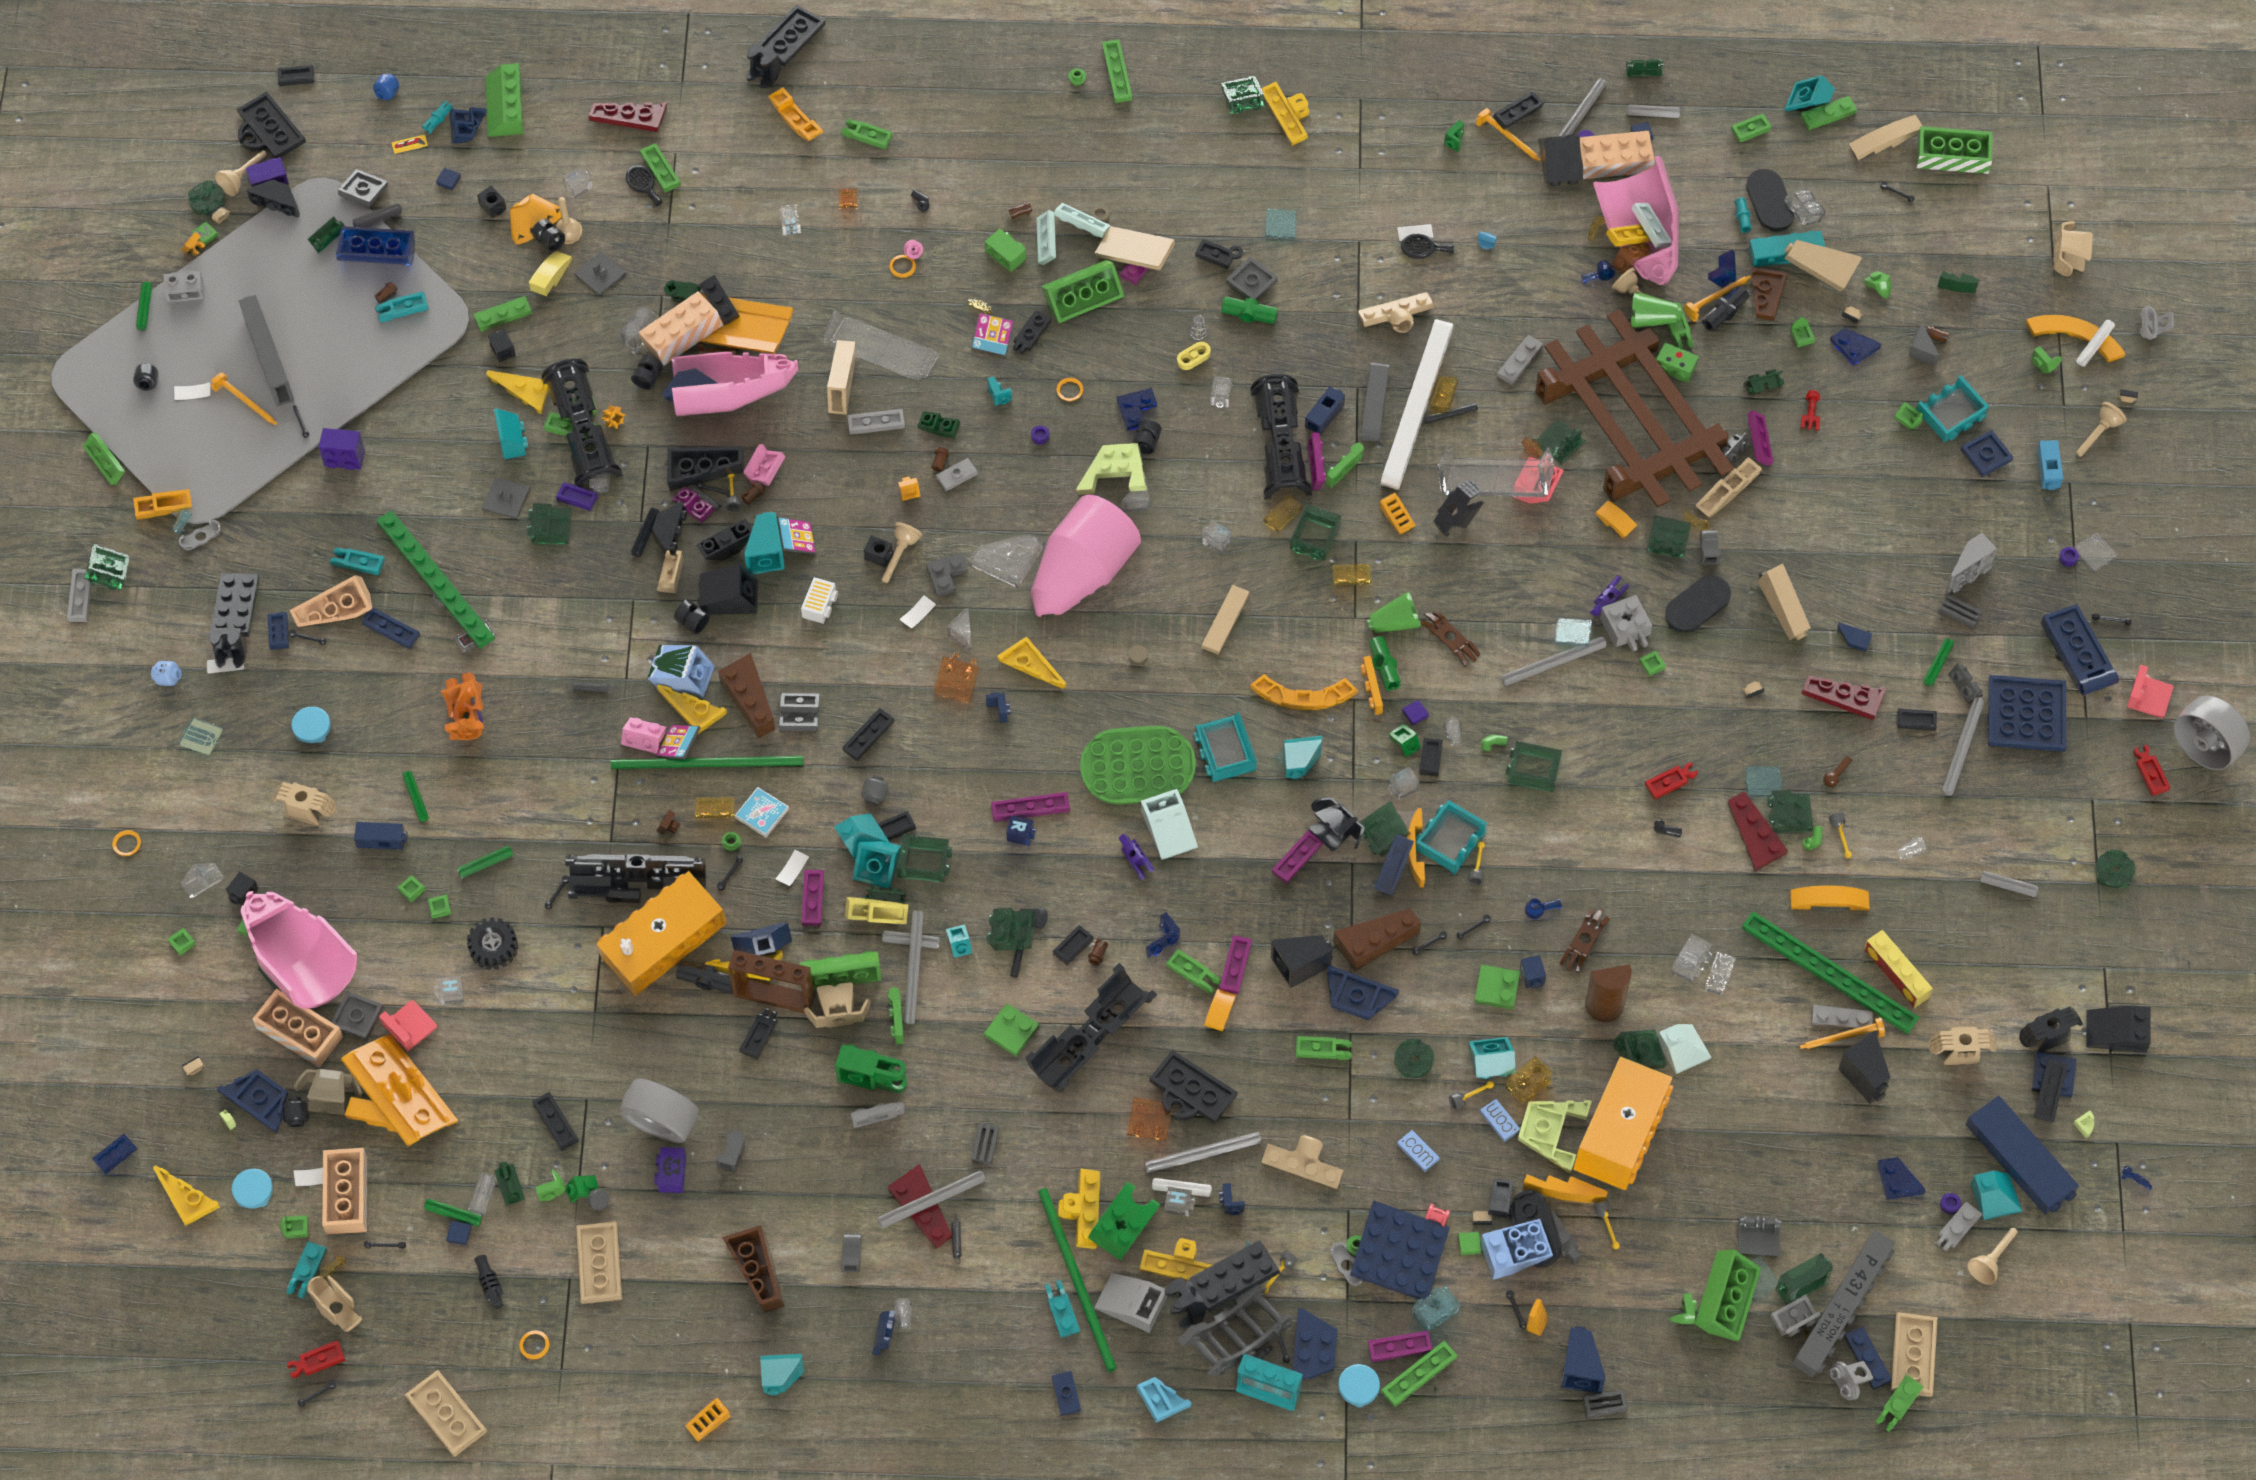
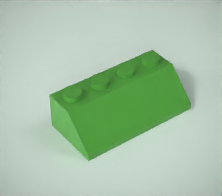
M519 63L502 64L485 77L488 137L524 134L522 80Z
M1108 260L1041 286L1047 305L1058 323L1125 297L1114 263Z
M866 951L857 955L845 954L843 957H825L822 960L809 959L800 963V965L811 967L814 991L817 990V987L826 985L836 987L841 983L851 982L853 985L882 981L878 952Z
M1734 1249L1717 1251L1695 1325L1709 1334L1740 1341L1761 1267Z

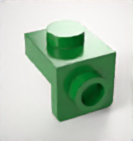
M573 1176L566 1185V1194L569 1196L570 1203H575L578 1198L588 1197L591 1191L599 1189L596 1176Z

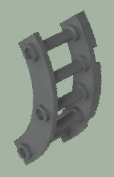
M1263 1283L1236 1300L1237 1305L1230 1311L1224 1309L1212 1318L1213 1322L1209 1324L1203 1322L1191 1325L1178 1339L1183 1346H1195L1213 1366L1207 1373L1209 1376H1221L1227 1370L1240 1364L1244 1354L1255 1357L1256 1352L1277 1335L1273 1328L1265 1333L1248 1315L1247 1308L1254 1302H1258L1272 1319L1280 1324V1332H1285L1291 1326L1290 1322L1294 1317L1292 1315H1284L1282 1317L1264 1297V1292L1268 1288ZM1236 1317L1238 1319L1241 1318L1259 1339L1247 1346L1229 1326L1230 1322ZM1218 1330L1224 1331L1241 1351L1231 1356L1215 1339L1213 1334ZM1201 1340L1207 1341L1220 1355L1221 1359L1218 1360Z

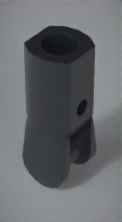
M607 887L604 891L605 899L609 903H640V888Z

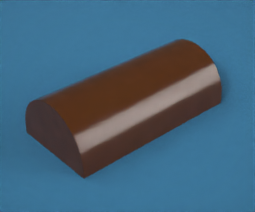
M1630 964L1591 971L1585 1008L1588 1014L1595 1020L1611 1022L1619 1018L1623 1013L1632 975Z

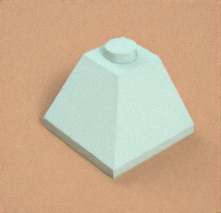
M1676 1024L1659 1032L1657 1043L1675 1074L1711 1059L1708 1050L1692 1024Z

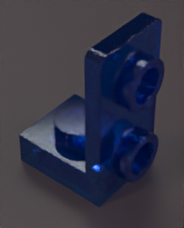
M1733 250L1718 257L1719 268L1708 273V280L1721 288L1736 282L1735 251Z
M1167 912L1160 916L1159 924L1161 931L1165 935L1146 947L1148 958L1152 955H1158L1162 952L1163 948L1175 944L1180 938V928Z

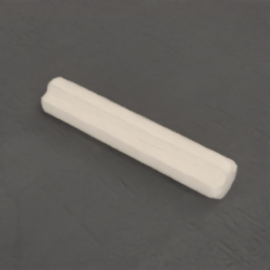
M2106 320L2085 347L2076 360L2078 365L2085 367L2113 330L2115 324L2111 320Z
M1154 1178L1152 1182V1189L1158 1191H1173L1210 1197L1212 1190L1211 1185L1159 1178Z

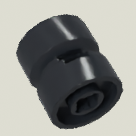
M548 219L538 221L532 229L533 238L549 252L558 251L564 245L565 234Z
M644 355L637 365L638 368L633 372L631 381L641 389L651 390L657 380L656 378L663 369V364L652 356Z
M1141 420L1132 443H1138L1142 454L1154 453L1162 427L1155 421Z
M688 599L678 606L674 614V620L681 625H686V628L694 634L700 633L710 619V615L706 611L698 608L696 604Z

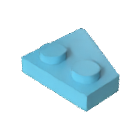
M1156 1377L1138 1384L1136 1387L1156 1423L1191 1406V1402L1188 1399L1185 1401L1179 1397L1175 1390L1165 1386Z

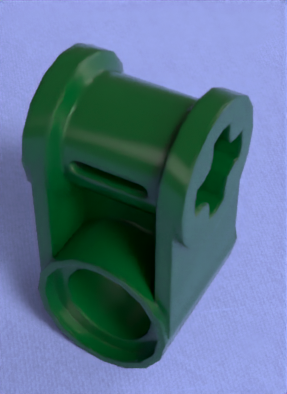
M671 280L664 286V291L667 295L671 296L674 302L682 303L696 292L700 293L701 287L692 282Z

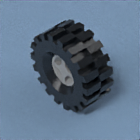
M490 917V921H486L485 918L482 919V924L477 922L475 929L471 927L469 930L470 935H467V947L475 964L478 962L479 967L483 968L485 965L487 970H491V966H494L495 970H497L499 965H502L504 968L507 966V961L511 963L513 961L512 955L516 957V949H518L517 938L513 927H510L507 921L503 923V920L498 918V921H495L494 917Z

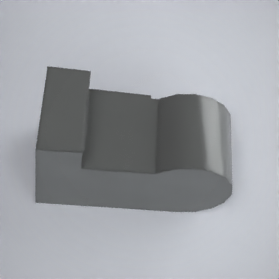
M1717 530L1700 531L1702 565H1719L1721 554L1718 546ZM1708 557H1714V559H1712V560H1708V559H1706V558H1708Z
M732 1131L728 1134L724 1155L718 1154L716 1158L717 1168L737 1172L745 1149L744 1136L741 1132Z
M860 1233L844 1234V1247L841 1257L842 1272H860L862 1244Z

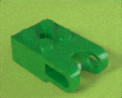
M842 1044L835 1064L838 1082L871 1091H876V1088L894 1093H901L906 1089V1067L903 1061L880 1055L874 1050L865 1051L855 1045L850 1044L847 1046ZM894 1067H900L901 1070L897 1071ZM892 1081H902L899 1086H895Z
M1126 1182L1088 1236V1239L1120 1261L1160 1206L1154 1199L1147 1205L1136 1204L1132 1198L1135 1186L1130 1182Z

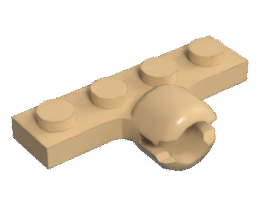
M1426 292L1359 310L1358 316L1364 327L1388 321L1396 332L1405 333L1414 325L1412 314L1433 309V302Z
M1306 1135L1300 1137L1295 1151H1288L1267 1144L1261 1161L1263 1164L1337 1190L1344 1172L1342 1169L1320 1162L1319 1155L1323 1146L1322 1142Z

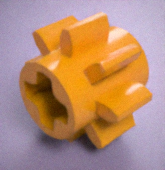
M609 405V409L603 410L601 420L606 421V427L610 428L612 426L617 429L619 424H624L623 417L625 414L620 412L621 407L616 406L614 408V406Z

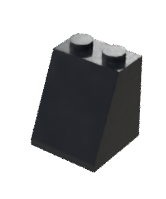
M1566 135L1538 138L1545 182L1550 183V186L1561 185V181H1568V184L1579 183L1578 180L1583 179L1580 136Z
M740 563L700 574L698 605L709 615L757 613L758 580Z
M1323 935L1274 939L1271 941L1270 958L1289 987L1292 988L1327 969L1328 965L1331 966L1333 946L1329 940H1325Z
M1873 1031L1843 1053L1838 1068L1869 1104L1875 1100L1877 1102L1886 1095L1885 1091L1889 1087L1888 1083L1890 1080V1074L1877 1034Z

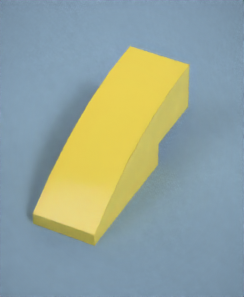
M559 251L552 253L530 279V290L547 297L551 288L560 281L573 259L572 256Z
M846 898L845 917L847 919L867 920L868 922L907 924L908 904L864 898Z

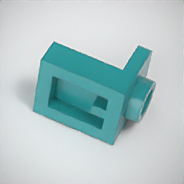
M994 376L987 378V388L995 406L1006 404L1012 400L1011 388L1003 390L1001 383L997 382Z
M965 924L946 929L954 958L972 953L970 938Z

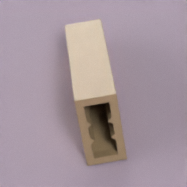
M1796 240L1793 244L1789 243L1784 251L1787 253L1784 259L1840 292L1846 287L1862 257L1799 240Z
M837 340L827 385L828 413L847 415L856 359V342Z
M1781 564L1767 571L1757 582L1789 640L1794 638L1800 640L1807 636L1806 632L1811 627L1784 565Z

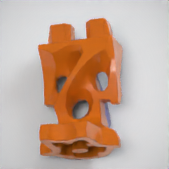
M470 672L462 674L463 683L461 684L455 678L446 680V689L441 691L447 704L448 716L455 720L453 723L445 724V731L450 733V740L476 739L482 735V730L485 729L480 713L483 710L481 699L482 684L477 682L474 674ZM468 712L469 718L463 719V715Z

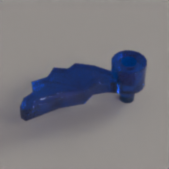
M2129 1166L2124 1167L2121 1172L2123 1180L2129 1177L2149 1190L2152 1189L2150 1182L2143 1176L2132 1173L2133 1170Z

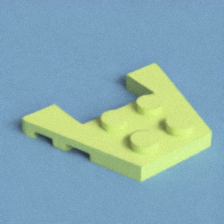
M1138 443L1103 445L1076 489L1078 494H1094L1098 478L1131 476L1129 482L1130 491H1147Z
M1529 1101L1518 1140L1566 1172L1571 1173L1576 1154L1556 1149L1565 1116L1570 1115L1587 1120L1592 1101H1566L1554 1103V1101Z

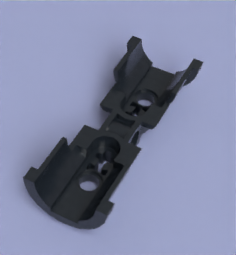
M566 359L547 367L542 372L541 379L543 385H548L554 406L557 405L561 419L568 417L571 419L573 432L568 433L566 436L572 452L571 461L576 474L574 479L575 486L582 488L583 484L590 477L602 473L621 477L623 476L621 468L615 464L602 426L594 425L590 418L589 411L596 410L586 374L590 372L588 365L582 359ZM573 381L575 386L573 388H566L565 383ZM575 393L578 403L573 402L571 394ZM583 431L588 432L589 439H585ZM587 445H594L596 447L593 452L585 450Z
M1285 374L1263 376L1253 382L1250 390L1251 396L1255 395L1257 416H1261L1262 430H1271L1272 444L1264 446L1267 463L1264 468L1266 487L1263 491L1264 499H1271V496L1279 491L1280 488L1291 487L1303 490L1306 496L1312 495L1311 484L1306 478L1301 444L1292 439L1291 428L1298 427V410L1295 392H1299L1297 380ZM1280 395L1283 397V399L1281 401H1275L1273 400V396ZM1281 407L1282 416H1278L1277 409ZM1283 445L1286 446V452H1283ZM1288 458L1291 460V463L1284 465L1281 463V460Z
M589 854L586 856L567 855L565 859V866H569L570 870L569 899H578V896L604 897L605 888H628V882H647V889H663L666 886L672 885L678 876L686 874L688 871L706 890V861L704 857Z
M1120 963L1113 968L1114 974L1097 990L1099 996L1084 1010L1085 1014L1090 1018L1078 1030L1070 1025L1057 1039L1052 1035L1035 1053L1031 1051L1025 1057L1032 1071L1053 1090L1063 1092L1070 1085L1068 1080L1099 1049L1097 1045L1107 1034L1113 1035L1144 1003H1150L1157 996V993L1153 990L1150 992L1143 991L1134 984L1127 975L1124 966ZM1115 1005H1122L1124 1010L1120 1013L1114 1012L1113 1007ZM1109 1018V1024H1102V1019L1106 1021ZM1080 1046H1082V1052L1078 1050L1074 1054L1075 1047L1079 1048ZM1064 1058L1071 1061V1064L1067 1067H1063L1059 1063Z

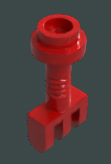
M1809 390L1805 397L1809 401L1807 415H1802L1800 428L1804 429L1805 422H1808V429L1811 430L1812 423H1816L1815 430L1819 431L1820 417L1815 416L1816 402L1820 401V395L1816 390Z

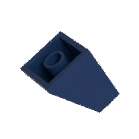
M1581 1326L1571 1327L1566 1348L1561 1388L1600 1394L1602 1393L1606 1376L1592 1331Z

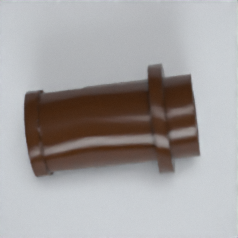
M1023 201V204L1008 208L1012 219L1025 214L1030 215V212H1032L1029 201Z
M390 281L385 283V287L375 294L374 297L379 303H384L391 295L396 294L398 288Z
M1934 325L1932 327L1928 326L1926 330L1930 338L1946 344L1947 338H1943L1940 335L1948 337L1950 332L1934 328Z
M938 447L934 452L935 458L931 469L941 472L949 454L946 448Z
M759 482L753 483L752 487L741 495V499L749 505L759 495H763L765 489Z
M1100 939L1096 940L1092 952L1088 954L1089 963L1095 966L1103 962L1102 957L1108 947L1105 941L1102 947H1100L1102 942Z

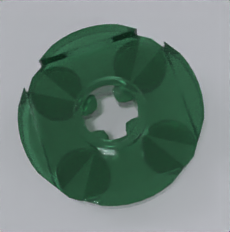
M206 180L196 185L188 192L190 207L196 214L201 215L202 213L208 216L220 205L224 206V191L211 180ZM209 196L210 198L209 201L203 200L204 197Z
M2121 850L2106 851L2105 854L2100 855L2095 865V873L2099 883L2112 888L2126 887L2135 874L2134 861H2131L2127 857L2128 854ZM2116 865L2120 871L2113 872L2110 868Z
M1407 1039L1397 1048L1394 1063L1403 1077L1420 1078L1431 1072L1434 1063V1052L1430 1045H1426L1420 1039ZM1415 1054V1057L1420 1059L1417 1062L1410 1061L1411 1055Z

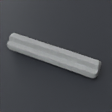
M1628 105L1627 115L1679 118L1680 108Z
M1983 871L1980 881L2032 897L2037 895L2038 886L1987 871Z
M883 931V942L910 945V933ZM922 935L921 947L939 948V937Z

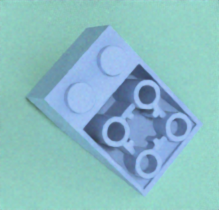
M1540 1219L1482 1234L1480 1241L1493 1280L1515 1274L1553 1257Z

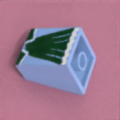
M659 645L647 678L655 687L660 684L671 687L673 691L681 694L684 692L694 697L704 698L715 665L698 646Z

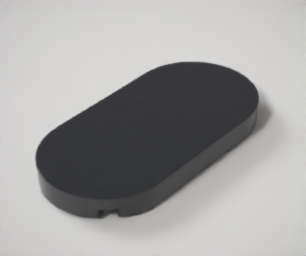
M1759 169L1751 173L1747 179L1746 189L1760 224L1765 228H1770L1772 231L1787 229L1793 222L1795 213L1781 177L1769 169Z
M1709 575L1700 578L1668 603L1665 612L1667 624L1673 630L1679 632H1692L1728 605L1731 597L1729 584L1718 576Z
M1533 1190L1522 1191L1514 1197L1512 1205L1510 1204V1219L1513 1226L1537 1219L1541 1220L1553 1257L1532 1266L1545 1268L1555 1263L1559 1258L1562 1249L1561 1240L1547 1199L1542 1194Z

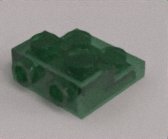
M1255 76L1221 83V89L1226 98V105L1230 114H1241L1246 110H1259L1261 107H1265L1264 93Z
M533 503V509H529L528 512L531 525H527V536H530L531 543L569 544L572 509L553 508L552 504Z
M1654 515L1647 551L1655 554L1670 555L1674 558H1684L1691 523Z
M93 544L84 579L94 585L98 583L105 585L110 590H121L125 581L130 555Z
M1791 790L1771 792V796L1767 797L1768 808H1771L1772 813L1769 814V824L1773 825L1774 832L1813 830L1809 793L1791 794Z
M1391 801L1359 822L1365 827L1362 836L1371 843L1369 845L1370 850L1374 855L1378 854L1381 857L1389 852L1396 834L1405 838L1411 834Z
M1013 908L993 909V914L989 915L991 932L987 933L988 944L995 951L1032 949L1035 912L1033 910L1014 911Z
M1655 1029L1622 1031L1614 1040V1049L1619 1051L1620 1057L1651 1069H1660L1667 1065Z

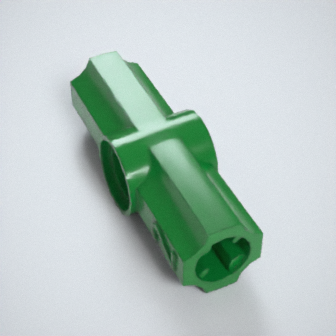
M1225 296L1222 302L1221 313L1239 316L1241 320L1249 323L1257 320L1274 324L1278 308L1261 305L1252 298H1246L1243 301Z
M1384 637L1372 638L1369 641V648L1373 655V667L1379 671L1386 690H1397L1401 686V680L1396 670L1397 660L1391 657Z

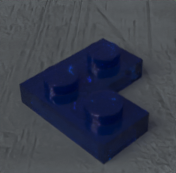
M1152 388L1117 396V403L1127 431L1136 429L1139 422L1144 420L1141 413L1142 410L1157 407V401Z

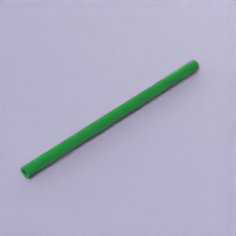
M803 756L611 760L610 764L611 769L803 765Z
M1047 1188L1040 1189L1038 1191L1039 1197L1107 1372H1112L1117 1369L1050 1194Z

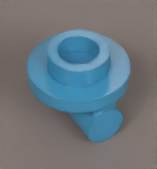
M1479 232L1478 244L1481 248L1491 249L1495 246L1497 237L1491 233Z

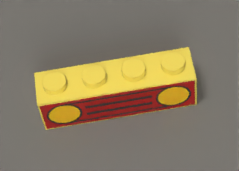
M1883 930L1867 940L1864 951L1913 1008H1916L1930 998L1933 988Z

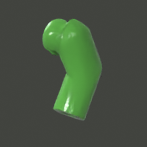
M1490 735L1482 739L1481 749L1483 751H1490L1491 745L1494 744L1506 746L1508 737Z
M1814 826L1813 836L1803 839L1802 845L1804 849L1813 850L1821 845L1822 827Z

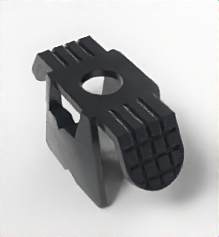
M1465 481L1457 486L1454 492L1448 495L1443 505L1438 509V515L1433 522L1445 536L1448 537L1450 535L1448 531L1452 526L1467 528L1484 504V501L1481 500L1467 505L1480 491L1479 486L1475 482ZM1457 508V513L1455 515H1451Z
M1332 797L1316 799L1311 804V808L1316 812L1315 816L1321 822L1309 826L1308 830L1331 851H1335L1350 835L1356 840L1354 849H1357L1365 829L1357 821L1358 818Z
M2069 1006L2062 1010L2058 1008L2050 1013L2038 1016L2033 1022L2028 1023L2021 1029L2019 1039L2024 1047H2032L2038 1041L2045 1039L2037 1052H2045L2070 1041L2071 1027L2075 1025L2082 1026L2083 1022L2072 1007ZM2058 1022L2060 1024L2059 1028L2057 1029L2049 1028V1026L2054 1025Z

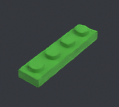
M1120 40L1102 42L1115 103L1132 101V92Z
M1443 1341L1385 1386L1381 1393L1395 1408L1455 1361L1457 1354Z

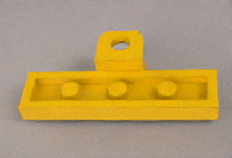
M1277 82L1261 88L1262 96L1291 145L1293 146L1308 139V134L1299 121L1310 113L1308 109L1309 104L1305 96L1299 93L1286 99Z
M1080 1169L1078 1194L1066 1193L1063 1199L1058 1202L1059 1217L1069 1220L1077 1219L1076 1247L1097 1248V1244L1088 1239V1236L1098 1222L1100 1171Z
M1180 1238L1177 1241L1174 1256L1144 1249L1140 1271L1174 1279L1183 1277L1189 1280L1190 1277L1212 1265L1195 1261L1197 1252L1195 1241Z

